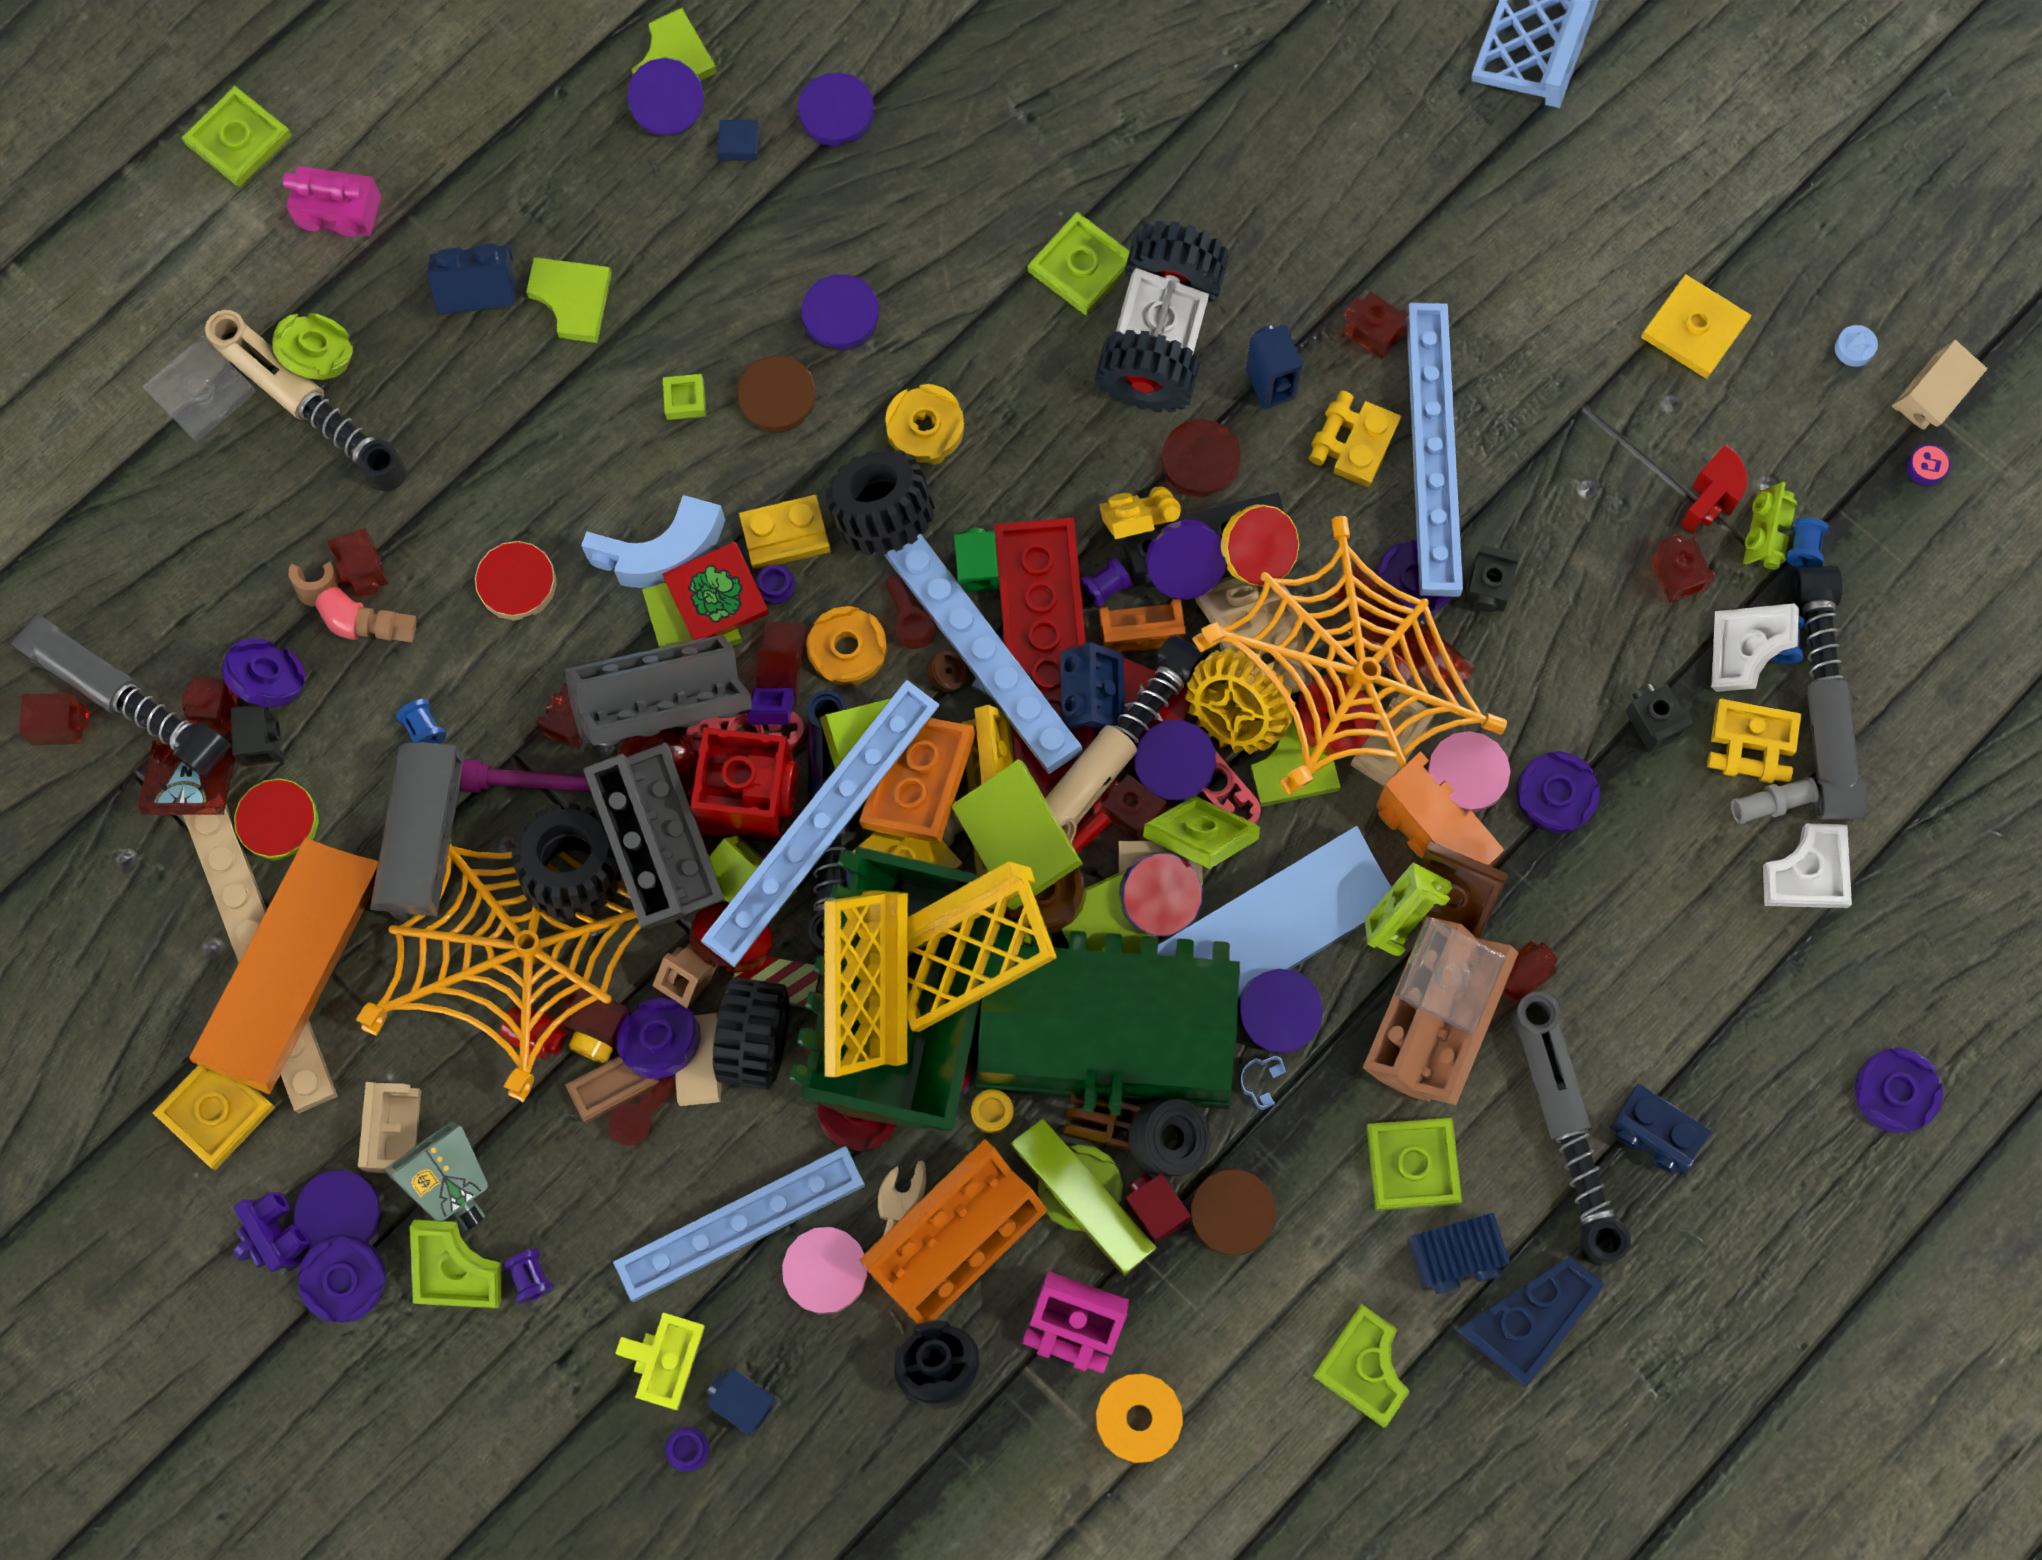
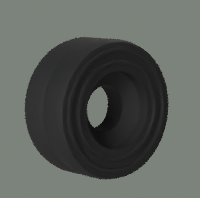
M1173 1098L1152 1101L1143 1106L1131 1122L1129 1129L1131 1153L1136 1162L1145 1171L1158 1176L1162 1173L1164 1177L1189 1174L1204 1162L1209 1152L1211 1135L1208 1122L1201 1110L1186 1100ZM1168 1125L1175 1129L1178 1136L1177 1144L1172 1150L1167 1149L1162 1142V1132Z

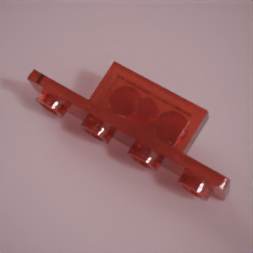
M1357 565L1351 567L1353 576L1370 590L1393 603L1405 606L1394 595L1369 578ZM1345 583L1338 592L1333 594L1340 602L1347 597ZM1354 585L1356 596L1365 602L1403 619L1408 616V614L1388 608L1368 597ZM1357 605L1359 617L1378 627L1395 631L1400 625L1379 617ZM1418 617L1417 621L1427 648L1441 677L1453 696H1455L1459 690L1443 662L1429 626ZM1411 625L1404 633L1415 668L1418 674H1424L1440 688L1420 649ZM1361 626L1362 637L1372 644L1382 646L1390 637ZM1352 628L1346 631L1351 637L1353 636ZM1440 636L1450 661L1465 685L1476 671V667ZM1398 640L1391 650L1396 667L1407 683L1413 677L1406 664ZM1364 647L1365 652H1368L1371 655H1374L1376 653L1375 651L1369 650ZM1385 655L1380 662L1383 664L1385 671L1394 677Z

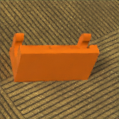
M1173 599L1171 604L1112 611H1109L1108 607H1102L1099 610L1103 647L1121 653L1160 649L1164 642L1173 635H1179L1185 639L1186 631L1180 599Z

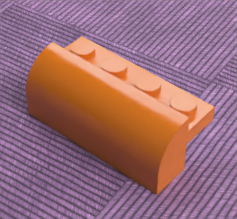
M984 1139L942 1181L938 1182L918 1204L907 1212L895 1226L873 1244L859 1261L888 1295L919 1325L927 1321L936 1320L1048 1210L1035 1192L1009 1168L997 1150Z

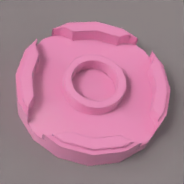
M1470 731L1455 733L1442 740L1431 754L1427 769L1428 773L1439 785L1443 781H1447L1454 790L1449 797L1465 813L1468 811L1473 813L1479 812V810H1484L1496 804L1508 787L1511 772L1508 757L1500 745L1484 734Z
M832 1227L813 1228L798 1236L787 1249L782 1264L783 1283L790 1297L803 1309L820 1315L838 1313L852 1305L863 1293L868 1279V1270L859 1259L864 1255L860 1244L847 1232Z

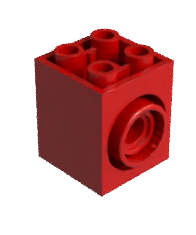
M703 727L690 807L702 834L723 837L739 835L742 839L779 842L786 832L787 819H790L797 789V763L793 759L787 737Z

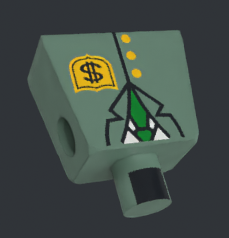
M453 1121L444 1125L384 1169L387 1175L435 1221H444L453 1215L461 1228L466 1231L476 1226L485 1217V1214L474 1198L488 1188V1183L463 1129Z

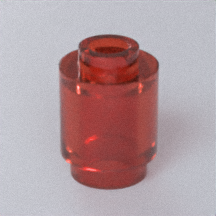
M1529 941L1518 950L1519 953L1503 990L1514 1002L1521 997L1535 992L1557 974L1554 965L1558 962V959L1543 942L1536 945L1534 942Z

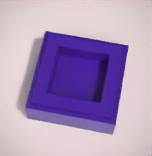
M753 688L751 695L752 709L747 711L749 725H789L795 701L793 688Z

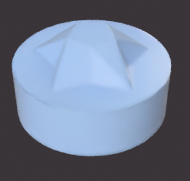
M1860 325L1845 328L1835 343V353L1839 360L1852 367H1860L1867 364L1878 348L1875 334L1870 329Z

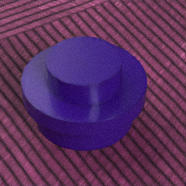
M781 565L765 567L758 573L755 580L764 602L769 604L784 603L791 598L795 591L793 574L789 569Z
M683 1427L674 1431L668 1438L665 1447L668 1462L672 1467L683 1472H692L702 1467L707 1461L710 1451L707 1437L700 1430L693 1427Z

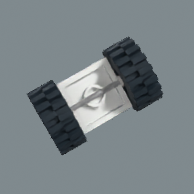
M1156 221L1155 226L1148 222L1143 224V228L1138 227L1136 229L1125 265V275L1129 276L1130 282L1116 332H1113V336L1108 335L1104 341L1095 373V383L1099 384V389L1102 392L1109 391L1108 396L1112 399L1120 398L1122 399L1121 403L1128 406L1135 404L1138 405L1137 408L1143 410L1146 407L1152 408L1153 412H1162V409L1168 412H1175L1176 408L1183 410L1186 408V405L1189 406L1200 369L1199 358L1197 355H1193L1206 304L1207 301L1212 302L1215 297L1219 296L1229 260L1227 248L1221 247L1222 242L1218 238L1210 239L1211 234L1205 230L1200 233L1195 231V226L1188 224L1187 228L1180 226V222L1171 221L1170 225H1166L1164 221Z

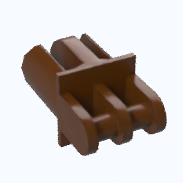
M1071 1092L1069 1101L1084 1107L1085 1096ZM1096 1098V1107L1094 1109L1110 1113L1109 1115L1098 1112L1083 1113L1084 1109L1068 1108L1066 1118L1079 1124L1106 1131L1101 1132L1065 1124L1062 1134L1104 1143L1106 1148L1113 1147L1131 1152L1129 1129L1134 1116L1142 1107L1121 1103V1112L1131 1114L1129 1123L1117 1121V1115H1111L1109 1101ZM1113 1129L1126 1131L1125 1141L1113 1139Z

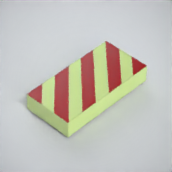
M766 956L753 961L739 962L734 972V977L785 984L789 995V1005L807 1008L809 992H817L820 975L814 971L815 965Z

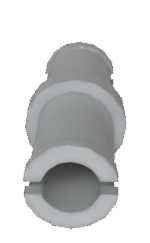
M1805 777L1802 780L1782 786L1771 784L1765 786L1762 792L1732 799L1731 811L1738 824H1745L1748 821L1768 815L1779 817L1784 815L1788 809L1817 802L1819 792L1815 781L1811 777Z

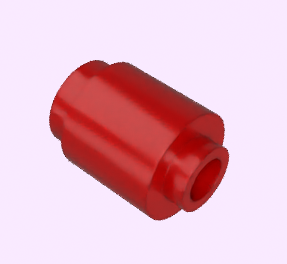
M514 1005L507 1014L521 1030V1009ZM531 1008V1019L538 1010ZM544 1013L530 1031L529 1053L532 1052L539 1037L556 1018ZM503 1021L500 1035L507 1038L510 1045L520 1049V1040L506 1021ZM563 1022L555 1028L543 1043L537 1057L546 1060L551 1054L555 1056L559 1054L567 1037V1033L562 1031Z

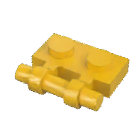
M1340 391L1335 402H1331L1325 413L1327 420L1322 431L1317 432L1311 443L1313 450L1309 460L1321 466L1324 464L1327 455L1338 459L1333 474L1370 488L1402 416L1365 401L1360 413H1355L1350 410L1354 396L1347 391ZM1341 426L1352 430L1346 444L1336 439Z
M1154 487L1150 491L1149 497L1140 499L1138 495L1132 496L1131 493H1121L1109 497V502L1099 504L1102 520L1115 539L1155 530L1154 525L1176 521L1181 512L1179 502L1165 487Z
M1719 699L1715 707L1711 742L1726 744V754L1710 752L1707 768L1722 770L1723 775L1736 777L1738 773L1759 777L1760 782L1770 784L1774 780L1790 783L1793 767L1780 765L1778 760L1779 754L1792 757L1797 751L1801 713ZM1742 748L1764 751L1763 760L1759 761L1741 757Z

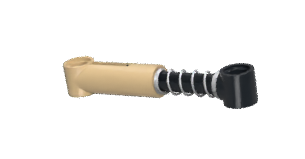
M222 310L210 316L205 326L206 336L221 358L234 364L299 420L310 419L312 427L322 429L325 438L333 439L334 445L337 448L345 449L346 456L353 459L356 467L364 473L369 483L375 489L387 492L401 486L406 477V468L397 450L391 443L385 440H375L373 437H366L363 434V428H355L351 424V418L345 419L340 415L339 408L333 409L329 405L328 399L323 400L324 390L315 382L294 374L281 365L273 353V347L247 326L238 313L231 310ZM236 332L234 337L224 340L228 334ZM252 353L253 355H255L260 361H262V362H263L266 366H268L269 368L266 369L261 363H259V362H258L255 358H253L250 354ZM390 461L385 469L375 470L379 463Z
M1179 635L1169 637L1159 650L1156 659L1157 671H1155V678L1148 680V688L1138 692V700L1128 704V712L1118 716V724L1116 726L1106 725L1045 798L1071 843L1076 834L1077 824L1137 752L1134 743H1139L1138 736L1143 730L1149 731L1147 725L1153 718L1159 719L1157 713L1163 706H1169L1167 701L1173 694L1178 695V691L1188 687L1187 683L1194 673L1195 667L1201 660H1205L1211 652L1205 650L1200 653L1196 644Z

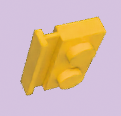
M817 495L739 513L753 571L770 565H780L830 552Z

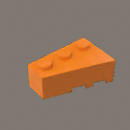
M1420 751L1385 784L1376 805L1380 810L1378 812L1379 817L1390 829L1396 830L1398 828L1409 839L1407 843L1411 850L1420 858H1423L1431 841L1492 867L1499 860L1504 849L1472 811L1465 813L1449 797L1454 790L1447 781H1443L1439 785L1423 767L1429 760Z

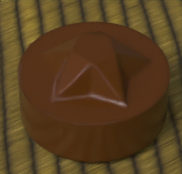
M944 650L930 659L927 665V676L930 683L936 689L942 692H952L967 682L969 668L956 651Z

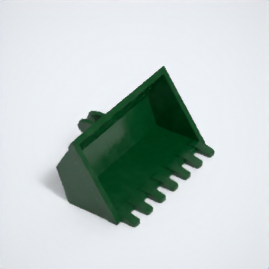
M856 847L855 853L848 850H841L838 865L850 873L847 888L834 885L830 900L860 896L862 892L866 891L908 893V918L982 875ZM843 910L841 912V930H843L848 920ZM984 915L976 918L969 936L983 942L991 918ZM824 923V927H823V931H822V936H823L824 938H825V923ZM857 932L850 943L854 950L860 940ZM950 934L942 937L935 955L949 960L957 937ZM967 942L959 965L973 970L981 947ZM913 953L907 956V976L915 979L923 958L922 955ZM817 956L814 971L825 977V956ZM844 956L841 960V974L848 964ZM933 960L925 983L939 989L947 966ZM987 961V964H986V967H985V970H984L983 975H986V970H987L988 961ZM957 970L949 994L956 997L963 995L971 976ZM857 975L850 986L854 993L860 983ZM825 988L823 995L817 992H809L806 1007L819 1015L815 1031L809 1028L800 1029L798 1044L809 1049L810 1055L807 1067L800 1064L792 1065L790 1081L802 1086L801 1098L820 1103L846 1116L908 1128H933L942 1131H953L980 1000L920 1032L911 1030L907 1018V1064L899 1066L885 1064L839 1077L825 1076ZM924 989L917 1004L921 1017L931 1012L936 998V994ZM845 1000L841 1004V1017L848 1007ZM857 1018L850 1030L854 1036L860 1026ZM845 1043L841 1047V1062L848 1050Z
M1000 926L997 943H994L993 946L1008 952L1015 928ZM1071 931L1069 949L1053 948L1056 959L982 998L977 1091L995 1089L1003 1093L1069 1098L1072 1092L1085 1096L1083 1113H1093V1109L1096 1107V1098L1109 1100L1111 1115H1120L1121 1101L1150 1103L1155 1100L1173 1098L1186 1100L1196 1107L1229 1109L1237 1032L1240 961H1229L1230 944L1228 942H1213L1212 959L1193 958L1194 941L1192 939L1177 940L1175 957L1157 955L1158 938L1154 936H1143L1141 938L1140 954L1121 953V934H1106L1105 951L1086 950V932ZM1035 936L1033 946L1021 945L1018 953L1019 957L1027 960L1040 953ZM991 952L985 976L989 978L998 976L1005 957Z

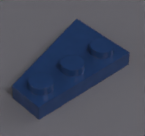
M1570 1256L1455 1332L1523 1387H1527L1605 1283Z

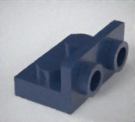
M1091 642L1062 651V721L1069 730L1082 726L1102 730L1106 725L1116 726L1118 724V716L1125 714L1124 653Z
M1640 1083L1634 1087L1609 1127L1617 1132L1616 1138L1622 1144L1633 1150L1643 1149L1654 1157L1652 1161L1656 1166L1673 1175L1676 1172L1683 1175L1691 1170L1695 1163L1693 1160L1712 1132Z

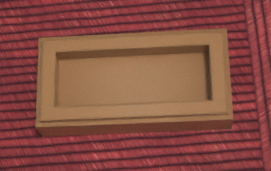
M619 1056L565 1086L583 1122L587 1124L659 1086L661 1083L659 1079L638 1076L627 1068Z

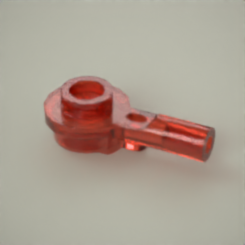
M893 575L886 579L885 584L899 612V620L895 629L897 638L907 648H924L935 637V623L928 613L920 611L918 606H913L900 576Z
M673 1076L664 1077L638 1105L627 1103L617 1107L610 1115L608 1122L609 1133L613 1139L626 1146L637 1145L645 1140L650 1132L652 1123L650 1115L676 1089V1079Z

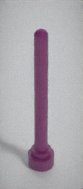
M464 759L461 775V788L463 792L480 793L481 789H489L490 785L591 791L586 776L582 774L491 769L490 765L483 764L482 760Z

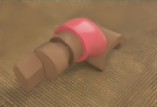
M330 561L323 565L324 576L315 582H306L302 569L294 564L290 565L289 578L298 599L306 605L316 606L332 633L350 640H358L359 637L369 638L373 633L377 639L413 642L416 631L415 615L400 614L388 610H379L378 614H375L374 609L365 608L362 603L354 602L338 587V579Z

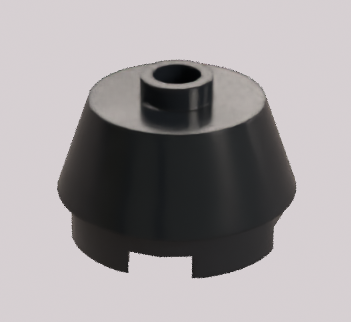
M933 1320L915 1326L913 1328L915 1333L903 1343L901 1348L898 1345L895 1352L894 1374L898 1386L911 1399L933 1409H948L960 1404L972 1391L979 1369L980 1355L975 1341L965 1331L950 1326L947 1321Z

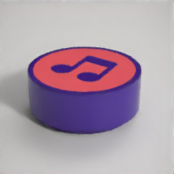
M1932 444L1918 447L1907 461V472L1910 478L1922 486L1939 484L1946 477L1951 467L1948 454L1939 446Z

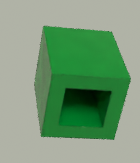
M971 528L963 531L962 534H954L958 584L964 592L999 590L994 531L986 532V530L981 528Z

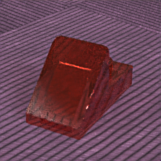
M766 621L762 649L757 650L756 688H793L795 698L793 706L797 705L807 634L806 625Z

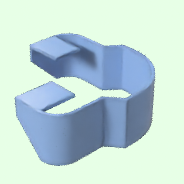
M1272 1056L1264 1061L1256 1058L1250 1061L1242 1071L1240 1077L1241 1089L1244 1095L1252 1097L1258 1109H1266L1275 1105V1102L1268 1092L1259 1096L1264 1106L1260 1105L1253 1092L1245 1090L1242 1081L1243 1072L1249 1065L1255 1062L1263 1065L1276 1060L1280 1064L1269 1068L1272 1077L1275 1078L1286 1072L1283 1061L1278 1056Z

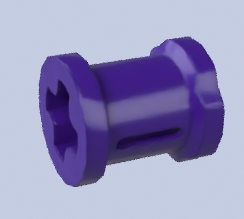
M1112 557L1107 561V566L1090 577L1085 575L1080 578V585L1089 601L1099 609L1105 605L1104 600L1119 590L1130 589L1132 581L1122 564Z
M538 1248L518 1253L502 1263L504 1270L510 1271L518 1291V1295L515 1298L518 1304L536 1300L554 1290L552 1282L546 1281L538 1258L541 1256ZM524 1269L528 1271L532 1283L529 1282Z

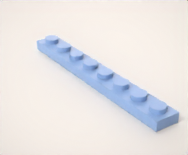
M1409 303L1406 317L1420 596L1460 597L1463 591L1448 304Z
M919 534L916 542L904 545L902 550L897 552L895 550L888 551L884 556L997 707L1003 712L1006 719L1045 771L1050 774L1081 754L1082 747L923 536Z
M908 680L903 683L701 939V943L735 968L939 707L936 701Z

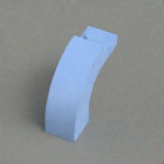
M683 495L671 526L656 539L644 543H627L586 531L581 546L587 560L593 566L607 571H611L614 567V572L620 585L648 588L665 583L663 573L712 552L722 532L725 517L721 505Z

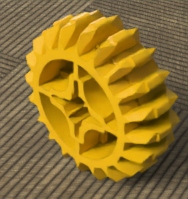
M1231 646L1223 649L1222 652L1216 650L1210 653L1205 660H1201L1187 683L1189 690L1185 699L1192 703L1188 713L1198 716L1196 725L1198 727H1205L1209 738H1217L1220 748L1230 744L1234 753L1243 749L1248 754H1252L1258 749L1264 751L1270 748L1276 741H1279L1286 733L1285 730L1292 723L1293 716L1283 696L1267 674L1241 650L1236 652ZM1260 652V653H1258V654H1256V655L1261 659V652ZM1274 662L1266 664L1274 672ZM1275 673L1280 682L1283 683L1286 674ZM1218 680H1228L1225 684L1217 682ZM1283 685L1291 697L1293 688ZM1256 718L1264 719V720L1254 721Z

